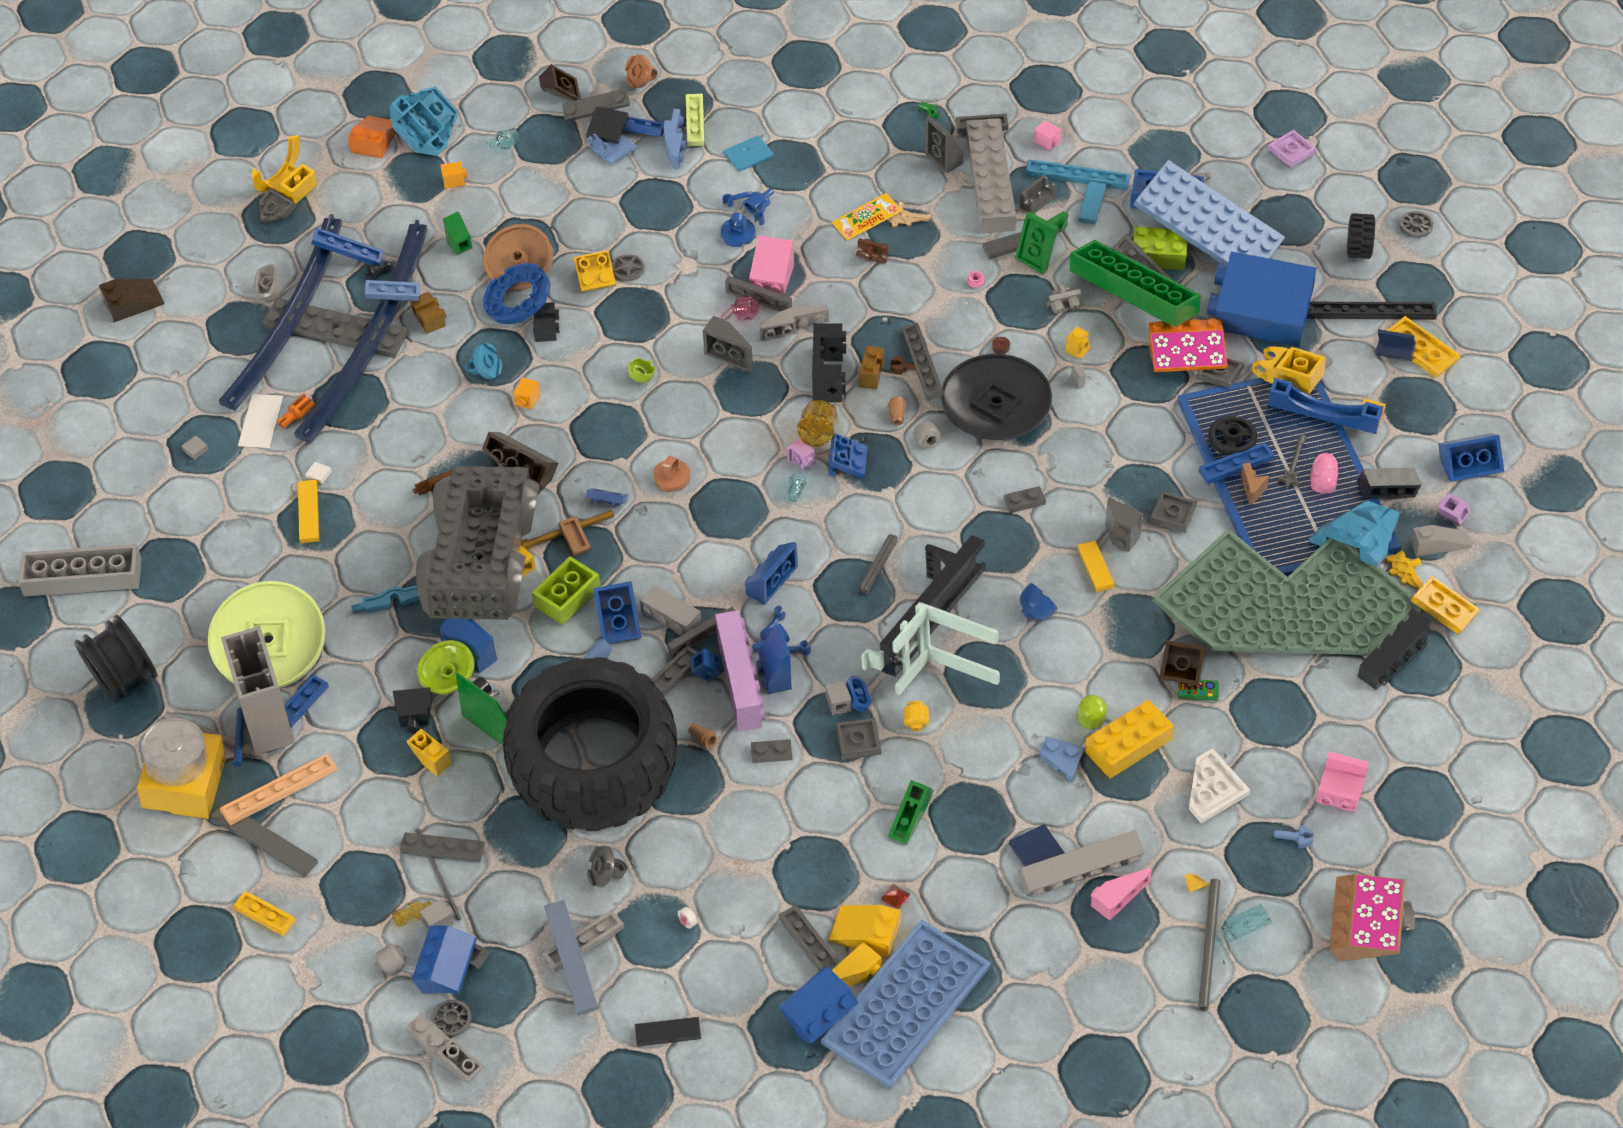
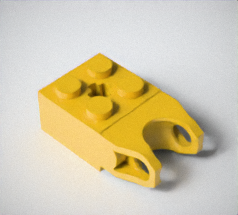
M1270 346L1264 349L1263 358L1266 360L1255 361L1252 370L1257 376L1269 383H1273L1274 378L1293 382L1292 385L1309 395L1324 375L1325 357L1294 347L1287 349ZM1268 352H1273L1276 357L1271 358ZM1257 366H1262L1266 369V372L1259 371Z

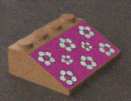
M1361 874L1336 877L1330 950L1340 962L1400 954L1405 892L1404 879Z

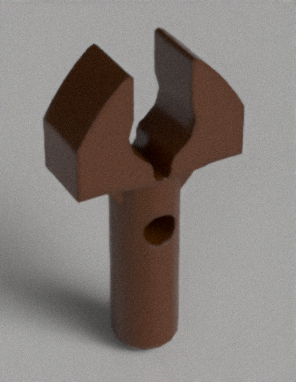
M897 356L891 359L890 370L895 374L902 375V371L906 369L916 370L914 363L904 361V356Z

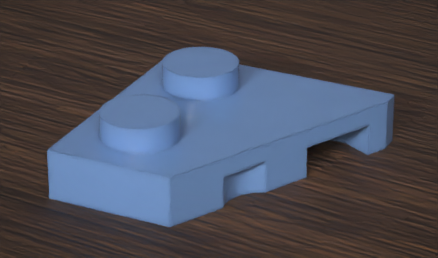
M1046 736L1040 750V757L1049 762L1057 771H1062L1067 776V779L1073 782L1084 753V747Z

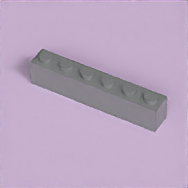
M1133 830L1022 867L1018 871V875L1026 895L1033 894V896H1038L1045 893L1044 889L1050 887L1053 890L1059 889L1064 886L1065 882L1071 881L1073 884L1083 880V876L1090 874L1091 877L1102 874L1104 869L1109 868L1112 871L1120 868L1122 863H1136L1141 860L1140 857L1145 852L1137 831Z

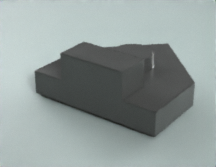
M270 188L259 200L261 209L260 221L263 224L286 219L297 205Z

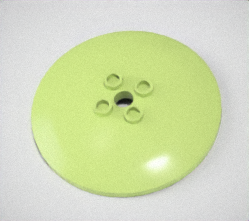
M279 581L258 582L234 592L217 609L208 632V648L213 663L219 672L232 683L234 681L221 637L258 626L261 627L264 638L272 635L274 638L270 643H266V647L279 688L290 685L303 677L318 660L325 642L324 618L313 598L299 587Z

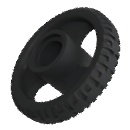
M1226 416L1212 423L1208 438L1216 451L1224 455H1232L1247 451L1255 446L1257 432L1254 425L1247 419L1245 420V418H1240L1239 416ZM1215 432L1223 434V444L1216 439ZM1242 438H1250L1247 444L1239 447Z

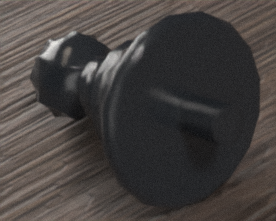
M386 261L384 265H367L366 276H370L375 281L384 270L392 269V263Z

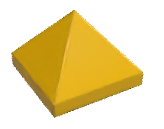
M1188 873L1184 876L1190 892L1209 886L1207 881L1194 873Z

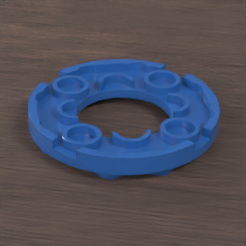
M532 263L511 266L504 270L505 273L499 276L498 279L494 278L484 294L483 306L493 321L500 324L521 323L545 305L550 293V279L540 266ZM519 282H529L532 284L533 289L532 293L529 294L530 298L523 300L520 306L516 305L514 308L503 305V296L511 286Z

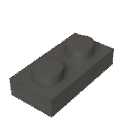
M1040 486L1004 495V501L1009 513L1046 505V499Z
M791 739L751 742L752 763L792 760Z

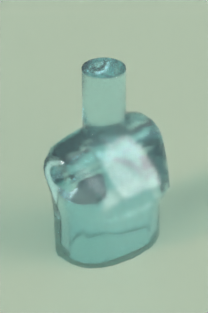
M516 129L499 131L496 134V139L486 142L487 147L498 146L499 149H510L512 146L519 144Z

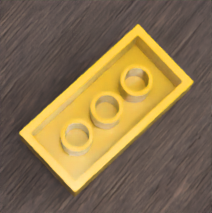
M1148 699L1087 737L1085 753L1111 779L1173 740L1174 725Z

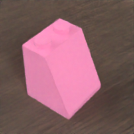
M758 236L749 283L785 295L794 267L793 241Z

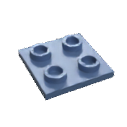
M593 134V138L591 136L588 138V142L591 143L589 148L610 164L615 163L637 148V145L624 135H622L619 144L602 141L596 134Z

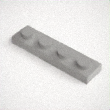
M610 910L575 933L582 955L624 929V923L613 910ZM556 945L542 954L543 959L554 972L563 968Z

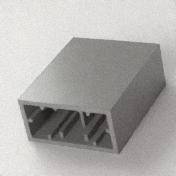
M258 626L221 637L255 754L295 743L261 627Z

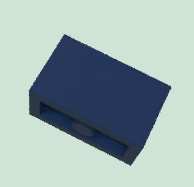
M1378 329L1379 340L1375 351L1376 355L1412 361L1416 348L1414 335Z

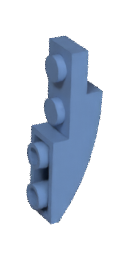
M673 109L672 120L664 121V138L668 158L673 167L679 170L680 163L684 161V153L682 151L686 150V140H683V133L680 128L683 127L684 117L681 116L680 109Z

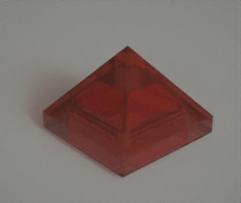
M892 884L881 900L899 909L908 899L910 893Z

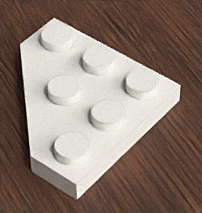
M1213 748L1196 758L1189 810L1200 823L1205 822L1250 795V789Z

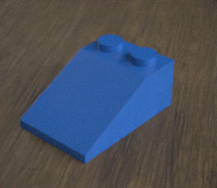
M632 581L593 588L602 639L608 644L641 639Z
M776 624L759 650V660L756 661L757 670L762 672L763 675L761 676L763 688L767 687L769 694L792 689L790 652L781 625Z

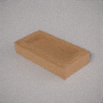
M576 516L558 522V526L573 557L591 551V547Z

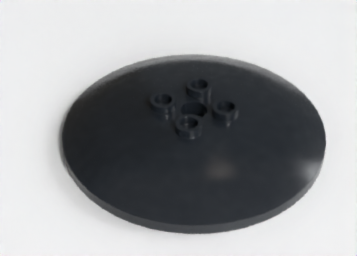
M985 354L970 358L957 365L948 374L942 386L944 395L941 396L942 406L949 420L962 431L988 440L1013 439L1033 431L1046 419L1052 404V390L1045 375L1030 362L1006 354ZM993 401H1000L1001 403H999V404H994V403H992V402H993Z

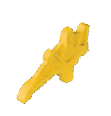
M1402 550L1396 555L1387 557V563H1392V569L1389 570L1391 576L1397 575L1403 585L1409 584L1417 590L1423 586L1414 570V567L1421 565L1420 558L1410 561L1405 557Z

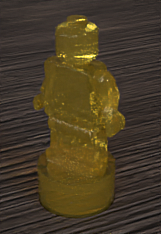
M420 901L409 902L408 906L410 907L392 912L393 920L397 927L406 925L409 920L414 918L419 921L421 918L420 911L432 903L429 901L425 903Z

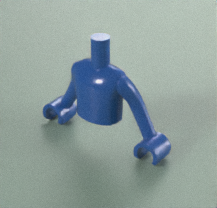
M769 188L764 193L750 191L736 195L724 194L722 200L723 204L727 203L728 207H732L733 200L749 197L743 202V205L747 211L754 214V222L759 220V225H763L765 223L764 211L771 204L769 197L774 194V190Z
M778 605L774 608V619L760 632L761 641L752 645L755 652L761 649L778 621L785 619V611L780 613L782 611L781 606ZM781 625L787 643L790 641V638L784 627ZM802 640L800 646H788L790 653L800 652L802 655L807 656L811 653V646L806 647L807 641Z

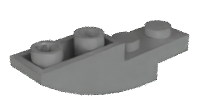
M808 303L773 315L759 326L761 341L796 334V328L810 326L813 323L829 322L828 306L822 305L809 308Z
M422 1012L406 1026V1031L421 1043L422 1049L464 1081L469 1083L484 1068L455 1039H450Z

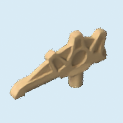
M897 202L902 212L885 221L892 223L893 228H897L898 224L911 226V223L929 221L932 219V215L908 212L903 209V202Z

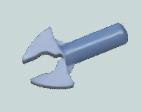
M1300 825L1297 832L1275 830L1273 836L1278 839L1295 840L1298 843V849L1312 845L1313 839H1305L1303 836L1313 837L1314 832Z

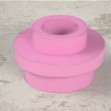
M972 271L967 277V284L971 287H980L984 284V276L979 271Z

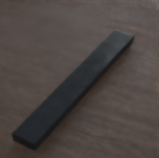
M1311 301L1306 319H1402L1406 316L1410 320H1436L1437 311L1435 302Z

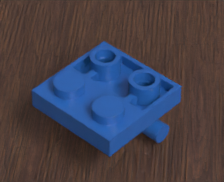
M834 433L831 437L830 453L828 456L829 475L835 476L836 469L862 478L865 475L868 446Z

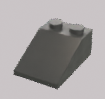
M929 115L926 116L925 154L948 173L963 164V150L948 131Z
M713 316L703 329L704 354L752 373V346L730 322Z

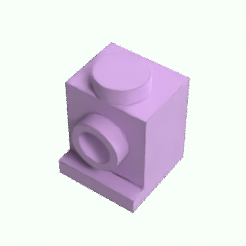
M801 438L786 447L787 460H792L795 465H799L802 469L810 468L815 463V450Z
M1450 493L1441 499L1438 506L1442 516L1456 522L1459 526H1461L1471 512L1468 502Z

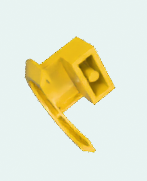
M299 135L287 138L288 153L286 159L274 176L262 181L260 171H256V168L252 170V181L256 190L266 192L271 188L297 204L317 185L314 170L303 163L298 168L294 167L300 152Z

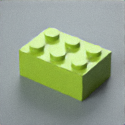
M1135 226L1133 242L1161 269L1185 270L1187 240L1167 228Z
M569 556L532 592L534 607L564 625L594 596L593 588L601 587L599 574Z

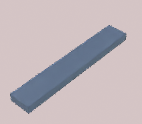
M561 900L544 905L577 1015L598 1010L597 1001L565 901Z

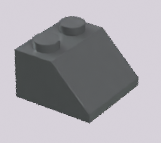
M1109 497L1107 500L1105 525L1111 542L1119 549L1130 552L1140 538L1143 513Z

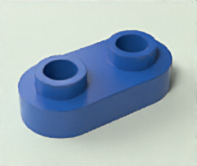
M851 676L845 683L851 698V706L857 711L865 712L872 703L866 683L858 676Z

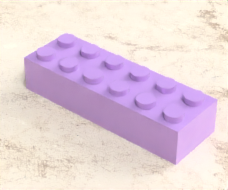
M738 610L715 614L717 640L738 732L762 728L761 720L765 719L763 698L759 694V681L755 677V664H752V651L748 647V634L744 630L746 629L744 617L740 618Z

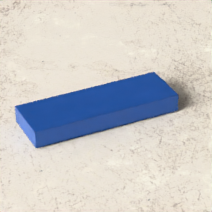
M312 674L287 701L284 707L291 728L329 687L328 682Z

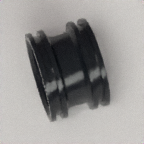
M119 615L113 616V622L110 620L105 621L106 630L95 637L90 638V636L85 634L82 636L83 641L80 642L78 639L74 641V645L88 670L114 704L119 703V697L123 699L128 697L126 689L135 683L142 681L147 685L150 683V677L153 679L158 678V673L148 654Z

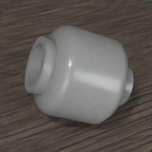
M923 421L914 429V437L921 447L932 448L938 444L941 435L938 428L932 422Z
M388 944L376 953L375 958L377 962L374 965L381 974L385 972L388 975H393L405 966L407 956L398 944L396 946Z

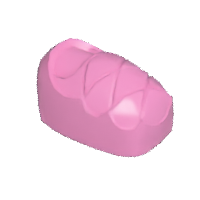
M1321 453L1313 462L1310 480L1311 487L1315 492L1332 493L1336 489L1338 464L1332 454Z

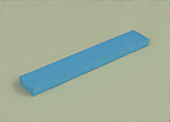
M1031 159L1028 160L1025 172L1026 176L1041 178L1045 175L1048 179L1088 185L1089 181L1107 184L1106 187L1122 190H1128L1131 176L1128 173Z

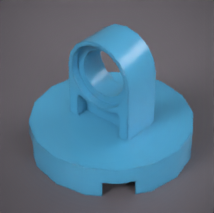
M484 343L475 348L473 357L466 364V369L474 375L480 374L483 378L493 379L501 374L502 360L498 359L496 355L498 351L492 344Z

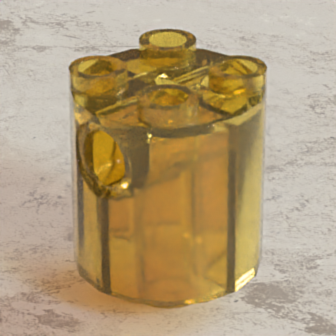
M811 400L802 411L797 425V433L805 444L811 447H820L826 445L832 439L838 422L836 407L824 400Z

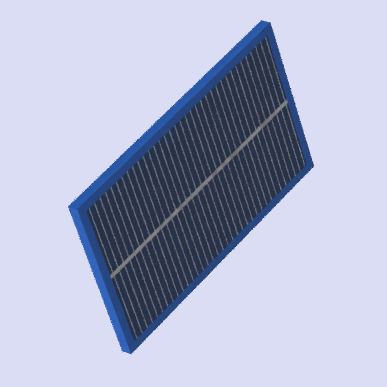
M1257 378L1233 383L1230 389L1220 386L1178 395L1177 402L1205 464L1229 456L1216 451L1208 438L1212 423L1226 416H1239L1250 421L1257 432L1256 445L1266 442L1273 452L1274 460L1252 468V470L1256 471V477L1269 476L1267 489L1254 504L1249 505L1241 477L1242 472L1216 481L1214 484L1237 536L1285 576L1288 577L1321 547L1311 543L1309 540L1319 527L1366 500L1381 505L1378 498L1364 499L1357 480L1364 468L1343 425L1268 406L1269 392L1273 383ZM1320 380L1309 395L1331 403ZM1215 432L1216 439L1223 444V434ZM1303 434L1306 436V440L1301 448L1294 473L1298 472L1296 479L1299 481V486L1290 485L1286 489L1285 483L1279 482L1278 477L1284 476L1285 469L1290 470L1297 448L1298 437ZM1242 438L1239 447L1247 444L1250 438ZM1321 453L1332 454L1337 460L1338 480L1336 489L1332 493L1315 492L1311 487L1310 473L1315 458ZM1395 531L1392 533V541L1388 545L1387 555L1401 551L1402 546Z

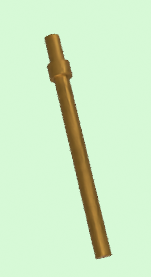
M610 510L582 520L579 523L581 528H585L613 518L614 513ZM560 529L529 540H521V546L526 550H530L532 546L563 536Z

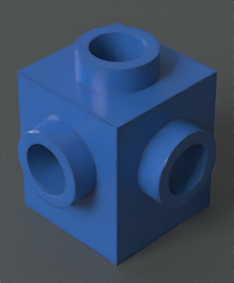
M706 649L699 651L691 657V673L707 682L722 674L721 657Z

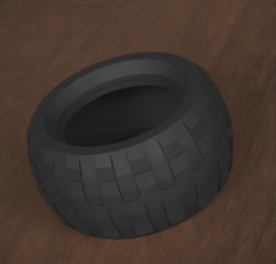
M603 657L567 660V662L546 668L535 679H530L521 688L520 696L515 698L510 706L502 741L505 766L519 796L542 819L546 821L552 820L558 823L559 827L571 830L577 828L586 829V831H600V829L612 826L615 828L627 824L629 820L646 813L651 808L652 802L660 799L664 794L674 770L678 754L677 730L673 713L664 695L655 686L654 681L646 674L638 673L633 666L627 663L615 662ZM585 719H607L617 722L628 728L637 737L632 748L622 758L610 765L596 769L569 768L557 763L544 752L549 741L557 732L574 722Z

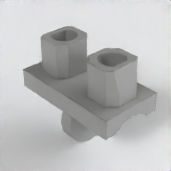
M1062 283L1057 284V290H1052L1053 295L1049 296V301L1046 303L1048 308H1052L1054 314L1064 312L1063 304L1067 303L1070 310L1079 309L1081 291L1080 289L1071 291L1070 287L1064 288Z

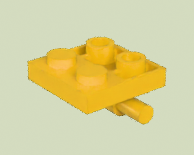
M609 251L574 257L575 272L577 273L581 293L616 286Z

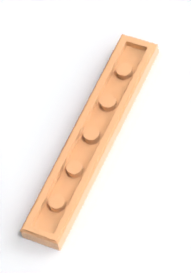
M326 753L220 807V812L231 826L338 771L337 766Z

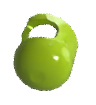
M1097 695L1085 696L1078 705L1077 721L1079 724L1089 730L1100 728L1106 720L1107 705L1105 701Z

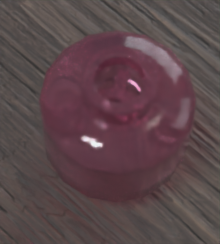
M751 296L738 297L734 304H732L731 310L738 320H752L759 313V304Z

